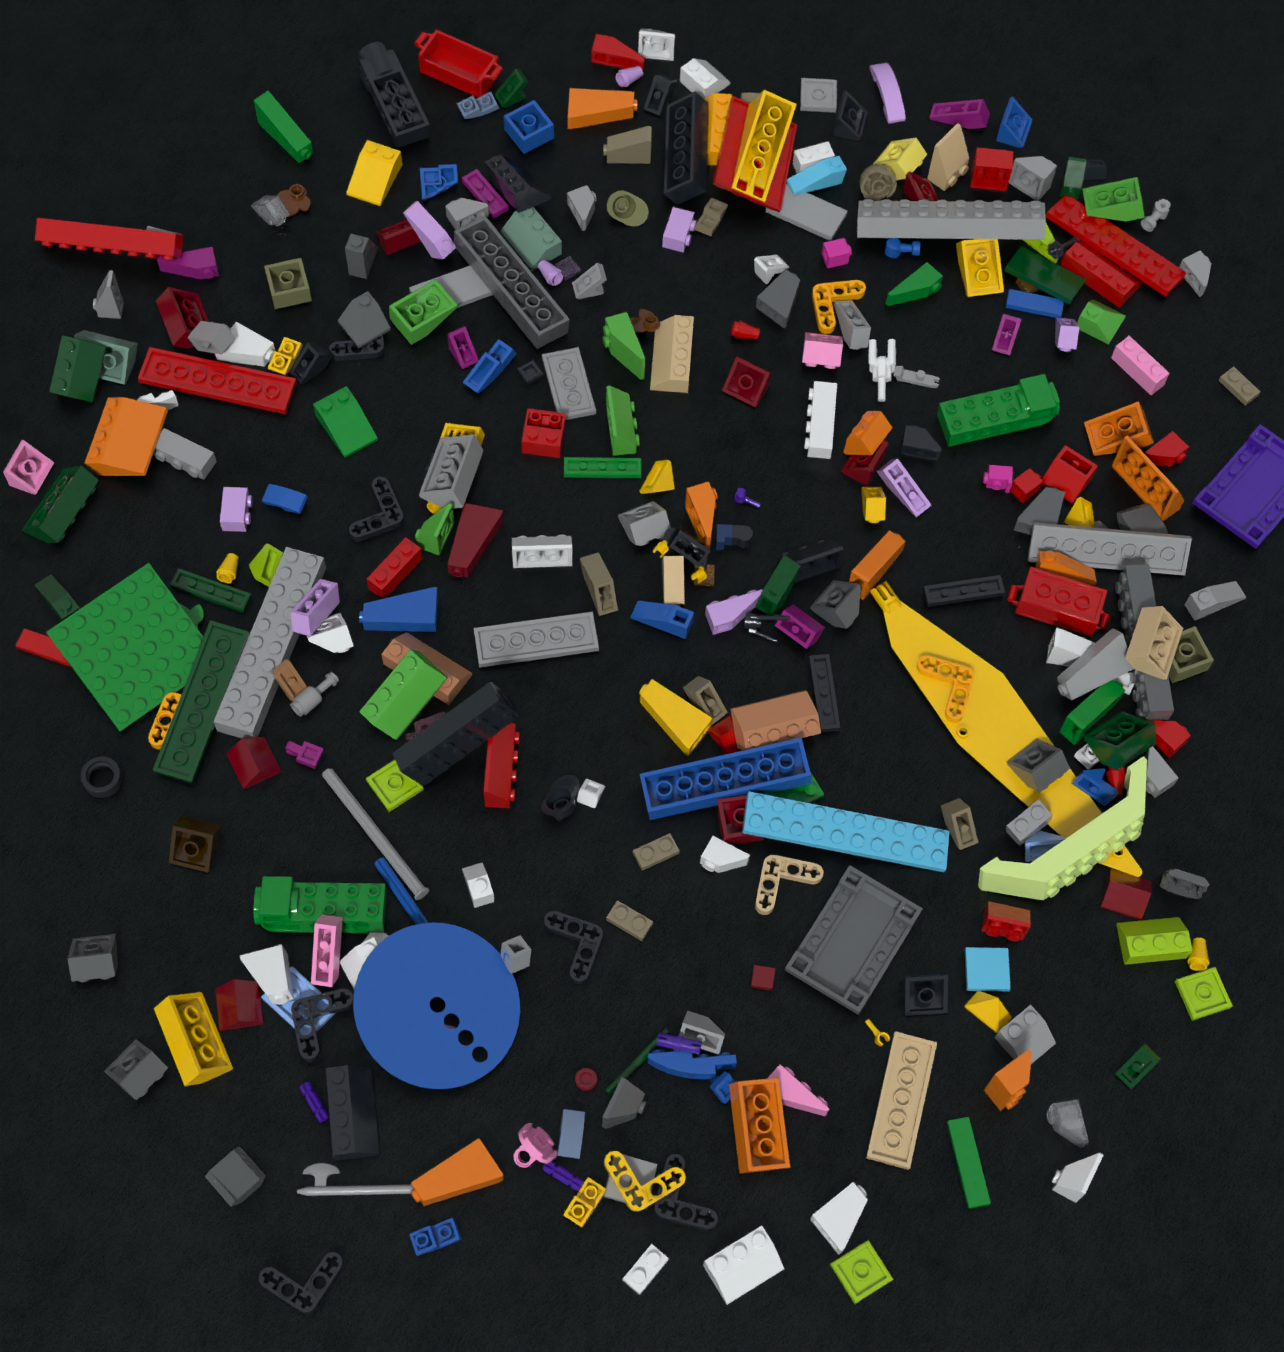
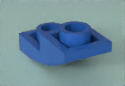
M269 484L262 502L266 505L281 507L285 511L301 514L308 496L285 487Z
M453 1217L434 1226L429 1225L409 1234L416 1256L462 1240L456 1220Z

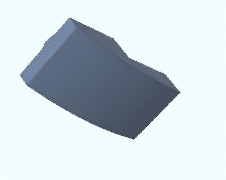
M492 92L477 99L471 96L457 103L464 119L479 117L499 109Z
M563 1109L557 1151L558 1156L580 1159L585 1111Z

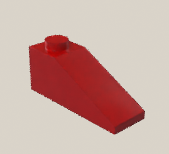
M596 34L592 48L593 63L624 69L640 66L642 71H644L643 56L614 37Z

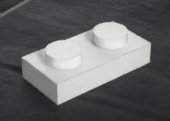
M651 1244L625 1275L623 1281L640 1295L667 1263L669 1258Z

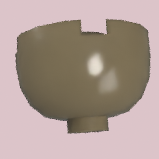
M883 164L870 165L861 174L860 189L866 199L881 201L880 198H889L896 190L895 175L889 167Z

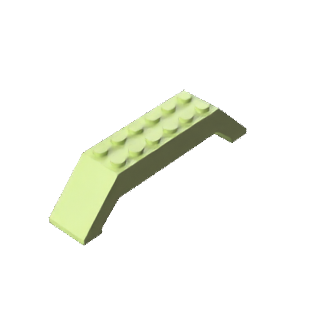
M1143 756L1127 767L1124 788L1127 790L1126 798L1030 864L1000 861L997 857L980 868L978 887L983 891L1044 900L1047 897L1051 898L1063 886L1071 885L1080 874H1087L1093 865L1104 862L1109 854L1114 851H1120L1126 842L1136 840L1141 834L1145 815L1147 759Z

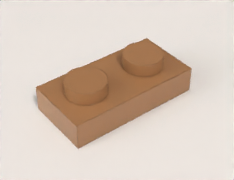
M287 659L271 672L292 702L298 694L307 688L294 666Z

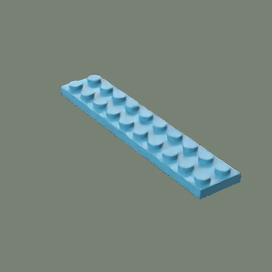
M754 792L747 793L742 829L744 834L945 872L947 867L950 831Z

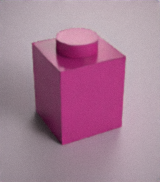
M845 238L823 243L822 256L827 268L848 264L852 251L850 245H847Z

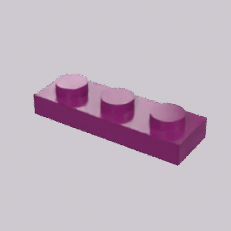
M477 169L462 177L463 184L479 202L487 203L489 214L493 218L509 210L508 204Z

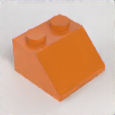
M867 411L862 416L860 422L853 428L847 438L843 451L845 454L873 455L892 429V426L881 411Z

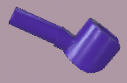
M737 489L735 493L736 502H746L759 508L760 503L746 497L747 491L745 489Z

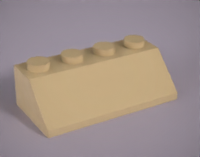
M674 315L661 321L660 328L655 330L650 390L688 393L694 316Z

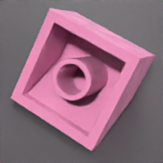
M805 332L802 362L812 367L817 366V364L824 365L825 368L835 369L836 366L840 367L843 338L841 336Z

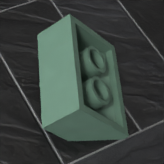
M534 207L520 213L515 211L500 231V234L530 271L538 268V264L542 260L549 262L562 254V241Z
M86 330L75 334V339L106 346L99 378L125 385L136 361L138 343Z

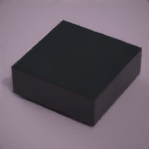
M534 360L517 368V373L527 386L543 377V372Z

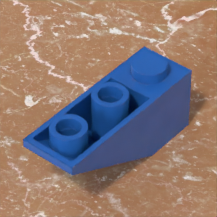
M637 601L630 618L686 639L693 624L694 612L676 605Z

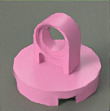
M528 1123L520 1129L518 1135L522 1145L514 1153V1161L518 1166L528 1167L535 1160L547 1164L557 1156V1150L552 1148L554 1145L553 1140L542 1128L538 1126L534 1129L532 1123ZM521 1151L529 1153V1161L526 1162L520 1158Z

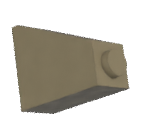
M651 126L607 137V144H604V155H607V163L650 164Z
M595 553L580 558L582 573L598 615L601 616L617 611L613 579L600 554Z

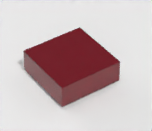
M754 965L751 988L772 991L775 968Z

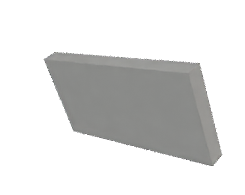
M788 184L785 186L781 211L776 212L766 208L767 213L829 241H832L848 212L806 192L794 195Z
M471 266L409 287L410 293L436 279L458 307L493 295Z
M579 347L542 354L556 412L566 413L565 420L596 414Z

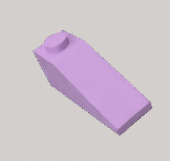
M418 201L414 202L403 212L432 258L444 259L456 248L447 232Z
M891 459L877 470V473L888 488L915 517L931 506L928 499L898 459Z

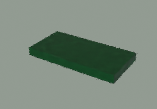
M1023 246L1019 248L1004 270L1069 305L1086 282L1085 278Z

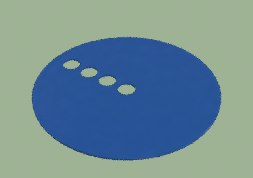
M422 923L406 927L391 934L369 954L356 980L353 995V1011L356 1027L363 1044L382 1068L398 1079L418 1087L449 1089L464 1086L480 1079L501 1062L510 1049L517 1033L520 1018V999L513 974L507 969L500 953L485 939L459 926L445 923ZM440 997L444 1000L445 1009L442 1012L437 1013L431 1010L430 1001L432 998ZM447 1014H455L459 1018L457 1028L449 1029L445 1026L444 1017ZM463 1030L470 1031L474 1037L472 1044L468 1046L462 1045L458 1040V1034ZM483 1047L486 1049L488 1057L484 1062H477L473 1059L472 1051L474 1048Z

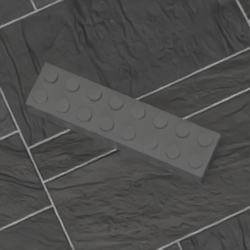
M1149 564L1125 565L1123 572L1120 573L1118 582L1115 583V591L1117 594L1119 593L1118 609L1122 611L1121 628L1125 630L1124 638L1128 648L1141 609L1156 607ZM1135 669L1131 670L1130 682L1131 684L1134 683L1133 701L1137 703L1136 717L1145 720L1168 721L1174 711L1169 677L1163 680Z

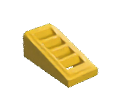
M445 423L441 438H448L451 430H453L452 437L458 436L459 432H461L460 436L474 434L479 444L482 445L484 432L481 427Z

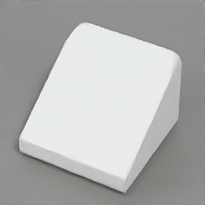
M586 779L579 790L577 801L595 808L605 786Z

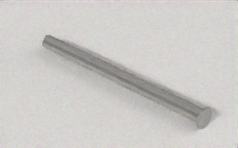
M326 769L322 773L323 778L415 895V900H420L427 895L429 889L422 885L334 770Z

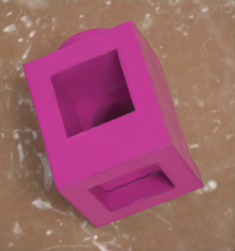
M989 465L987 472L983 474V483L986 484V488L994 490L1005 489V493H1009L1012 486L1013 467Z

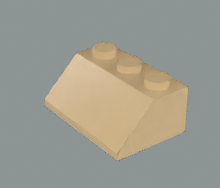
M1163 606L1142 608L1125 659L1135 670L1166 680L1183 627Z

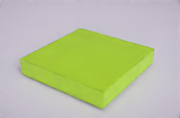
M393 760L366 778L370 787L389 812L424 790L422 785L400 772L396 760Z
M1216 967L1175 980L1192 1021L1232 1007Z
M869 1240L830 1264L854 1304L893 1280Z

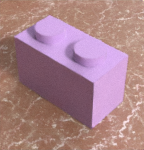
M675 207L672 208L663 235L662 247L684 252L685 247L690 245L692 236L690 232L695 230L696 220H694V212Z
M223 488L220 515L222 531L246 532L247 524H250L251 515L248 513L249 507H252V495H249L247 488Z

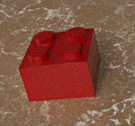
M977 148L971 168L970 188L1006 191L1012 172L1013 151Z

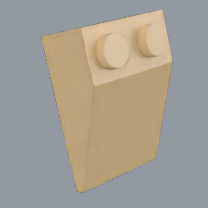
M957 123L935 145L927 179L944 191L949 186L952 187L956 183L957 178L960 175L963 176L969 168L967 166L969 155L960 124Z

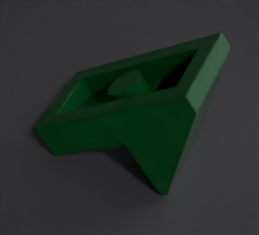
M515 69L495 93L502 107H508L527 98L522 90L529 82L522 71Z
M1144 1044L1115 1074L1132 1089L1161 1058Z

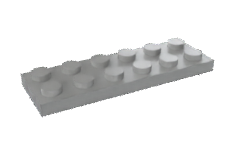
M593 612L474 628L479 668L599 651Z

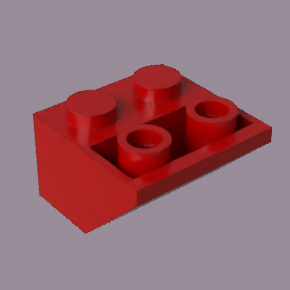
M528 409L522 437V453L560 458L566 413Z
M1065 445L1044 475L1042 485L1064 491V499L1073 504L1094 477L1098 466Z
M988 901L984 909L981 932H986L987 935L992 937L1004 936L1011 941L1023 940L1031 924L1030 910Z

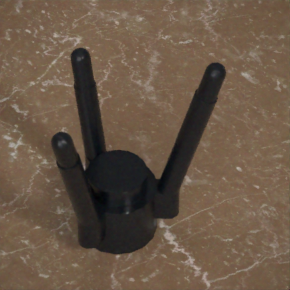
M746 613L744 629H749V634H755L777 643L778 639L756 629L761 628L762 620L782 621L790 620V617L781 616V614L768 616L766 614Z

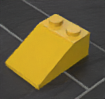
M367 140L359 155L347 195L381 206L402 166L401 151Z
M973 239L956 243L958 263L967 297L1003 293L1004 287L998 239Z

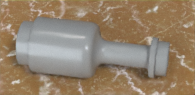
M334 673L326 674V679L316 688L308 686L293 699L290 706L297 715H307L322 701L321 693L331 685H337L339 679Z

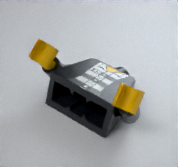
M681 526L668 528L658 545L653 549V553L658 550L661 553L660 558H662L669 550L668 546L697 566L698 570L691 575V579L695 580L697 578L698 584L707 578L705 570L711 551L698 538Z

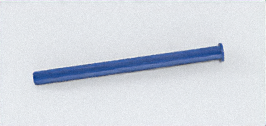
M382 857L375 861L376 868L415 925L429 923L385 858Z

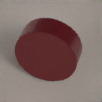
M589 1068L579 1070L575 1077L576 1086L582 1091L592 1090L597 1084L596 1073Z

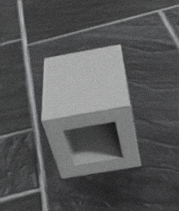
M521 935L503 942L501 946V957L511 974L530 966L531 949Z

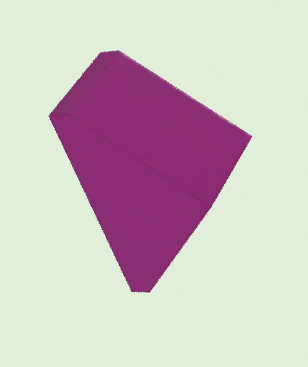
M1003 314L992 348L993 351L1007 355L1011 354L1021 322L1020 318Z
M465 326L448 333L449 349L461 369L479 361Z

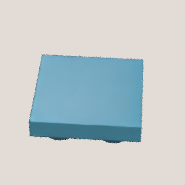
M965 948L967 991H1010L1008 948Z

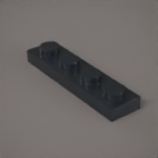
M1001 575L923 587L927 607L999 597L1005 594Z
M829 654L809 656V665L821 732L840 731Z

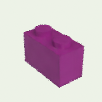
M795 605L786 608L781 616H789L790 620H778L775 624L778 629L806 649L817 642L825 629L823 625Z

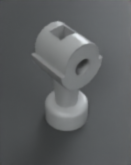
M1161 199L1158 202L1156 201L1151 216H1146L1141 221L1143 229L1150 232L1156 227V221L1159 218L1166 219L1170 208L1168 200Z

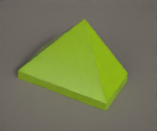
M265 544L249 564L254 578L270 587L283 552L270 544Z

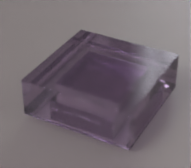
M570 256L555 264V267L562 271L565 281L581 272V268Z

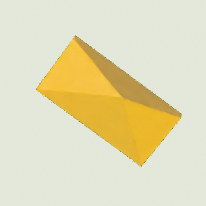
M669 460L656 461L639 492L645 494L674 490L671 462Z
M1082 497L1077 498L1064 523L1070 526L1093 528L1092 503Z
M977 991L964 1006L996 1033L1012 1018L999 998L981 991Z

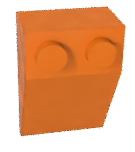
M1139 401L1084 422L1094 456L1118 453L1122 441L1127 435L1139 448L1154 443L1144 410Z
M706 482L687 488L685 508L698 539L710 550L717 493L715 488H711L710 483Z

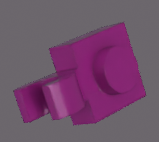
M289 741L285 748L287 754L297 756L296 761L314 769H316L324 752V748L304 741L302 746Z

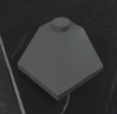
M368 291L353 299L338 319V323L358 348L390 330V326L378 303Z
M833 580L811 605L810 609L831 625L848 628L859 615L861 586L858 583Z
M621 1077L603 1115L602 1127L607 1129L635 1119L638 1113L642 1114L647 1104L644 1101L645 1093Z

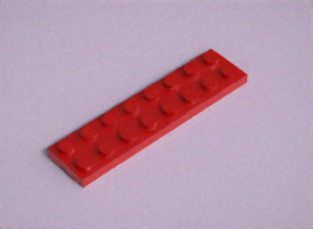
M1064 196L1046 214V218L1164 296H1167L1187 274L1178 266L1106 219L1087 216L1086 206L1073 197Z
M149 347L138 376L139 383L282 414L287 412L297 383L296 378L152 347Z

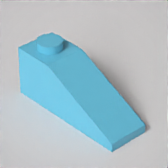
M840 156L821 160L790 177L786 182L792 193L798 195L842 184L847 169Z

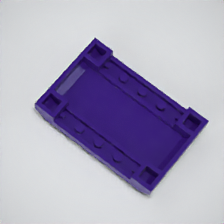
M1261 424L1193 501L1195 506L1255 549L1263 543L1284 518V440Z

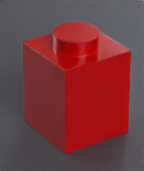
M1029 468L1013 480L1010 491L1024 503L1040 491L1043 481L1038 473L1033 472Z

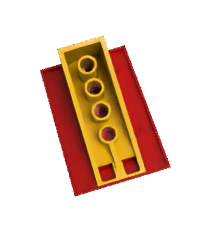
M763 90L750 103L732 96L726 116L713 184L737 196L749 199L753 203L763 205L769 210L780 212L797 124L791 122L797 104L766 90Z

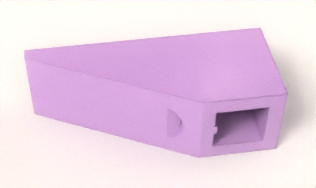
M763 589L759 591L752 590L741 596H731L721 602L713 601L707 605L705 615L712 634L733 629L746 616V613H750L755 608Z

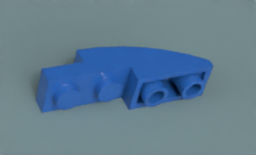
M675 1049L673 1052L654 1050L651 1054H648V1064L668 1074L690 1079H714L716 1070L735 1069L737 1064L736 1055H730L729 1052L719 1053L714 1057L701 1054L697 1055L696 1058H692V1053L675 1052Z

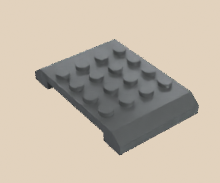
M849 865L803 942L788 962L785 971L859 1015L923 908Z

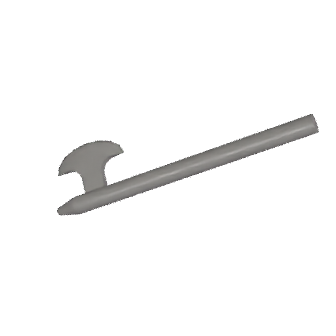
M317 1163L308 1166L302 1173L315 1177V1187L301 1188L297 1190V1193L307 1196L411 1194L410 1191L413 1188L411 1185L326 1186L328 1176L338 1174L340 1171L334 1165Z

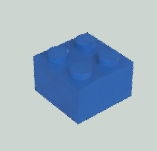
M535 100L504 115V130L523 154L554 139V124Z

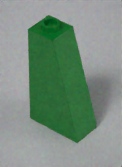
M267 91L254 100L258 124L298 163L308 159L313 154L311 141L272 94Z
M1114 680L1101 685L1067 716L1059 732L1072 744L1076 745L1122 698L1126 690L1123 689V686L1118 681Z

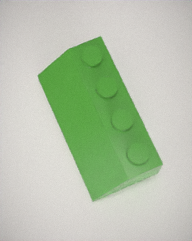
M410 649L359 712L375 727L397 740L448 677L420 651Z

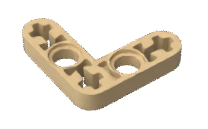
M777 855L767 856L763 863L755 903L757 912L767 915L773 911L780 878L807 884H818L823 877L822 867L816 863ZM771 861H774L776 865L773 875L769 874L770 865H767L771 864ZM790 865H795L798 867L799 872L797 874H790L787 868ZM803 867H805V874L801 876ZM812 870H816V874H818L815 878L811 877L810 873ZM771 880L774 882L775 887L771 890L765 889L763 882ZM765 895H769L767 903L771 906H767L764 909L760 903H763Z

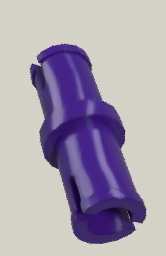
M659 1032L656 1046L675 1049V1052L686 1051L697 1055L700 1054L702 1041L683 1038V1035L680 1034L674 1036Z

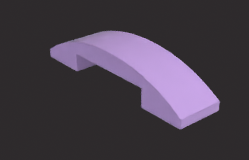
M888 63L870 65L874 82L877 81L884 103L883 110L888 124L905 121L901 93L891 67Z

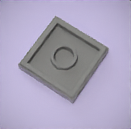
M801 78L800 111L836 112L837 80Z
M623 1155L640 1186L654 1179L657 1164ZM613 1157L611 1166L614 1165L618 1170L613 1172L615 1177L620 1172L626 1171L624 1166L621 1169L619 1168L618 1162L620 1159L618 1157ZM609 1175L603 1197L625 1203ZM622 1175L619 1183L622 1187L628 1188L631 1186L632 1180L630 1176ZM636 1186L630 1191L625 1192L626 1196L630 1193L633 1196L632 1205L641 1207L640 1202L643 1199L641 1196L636 1197L634 1191L638 1190Z

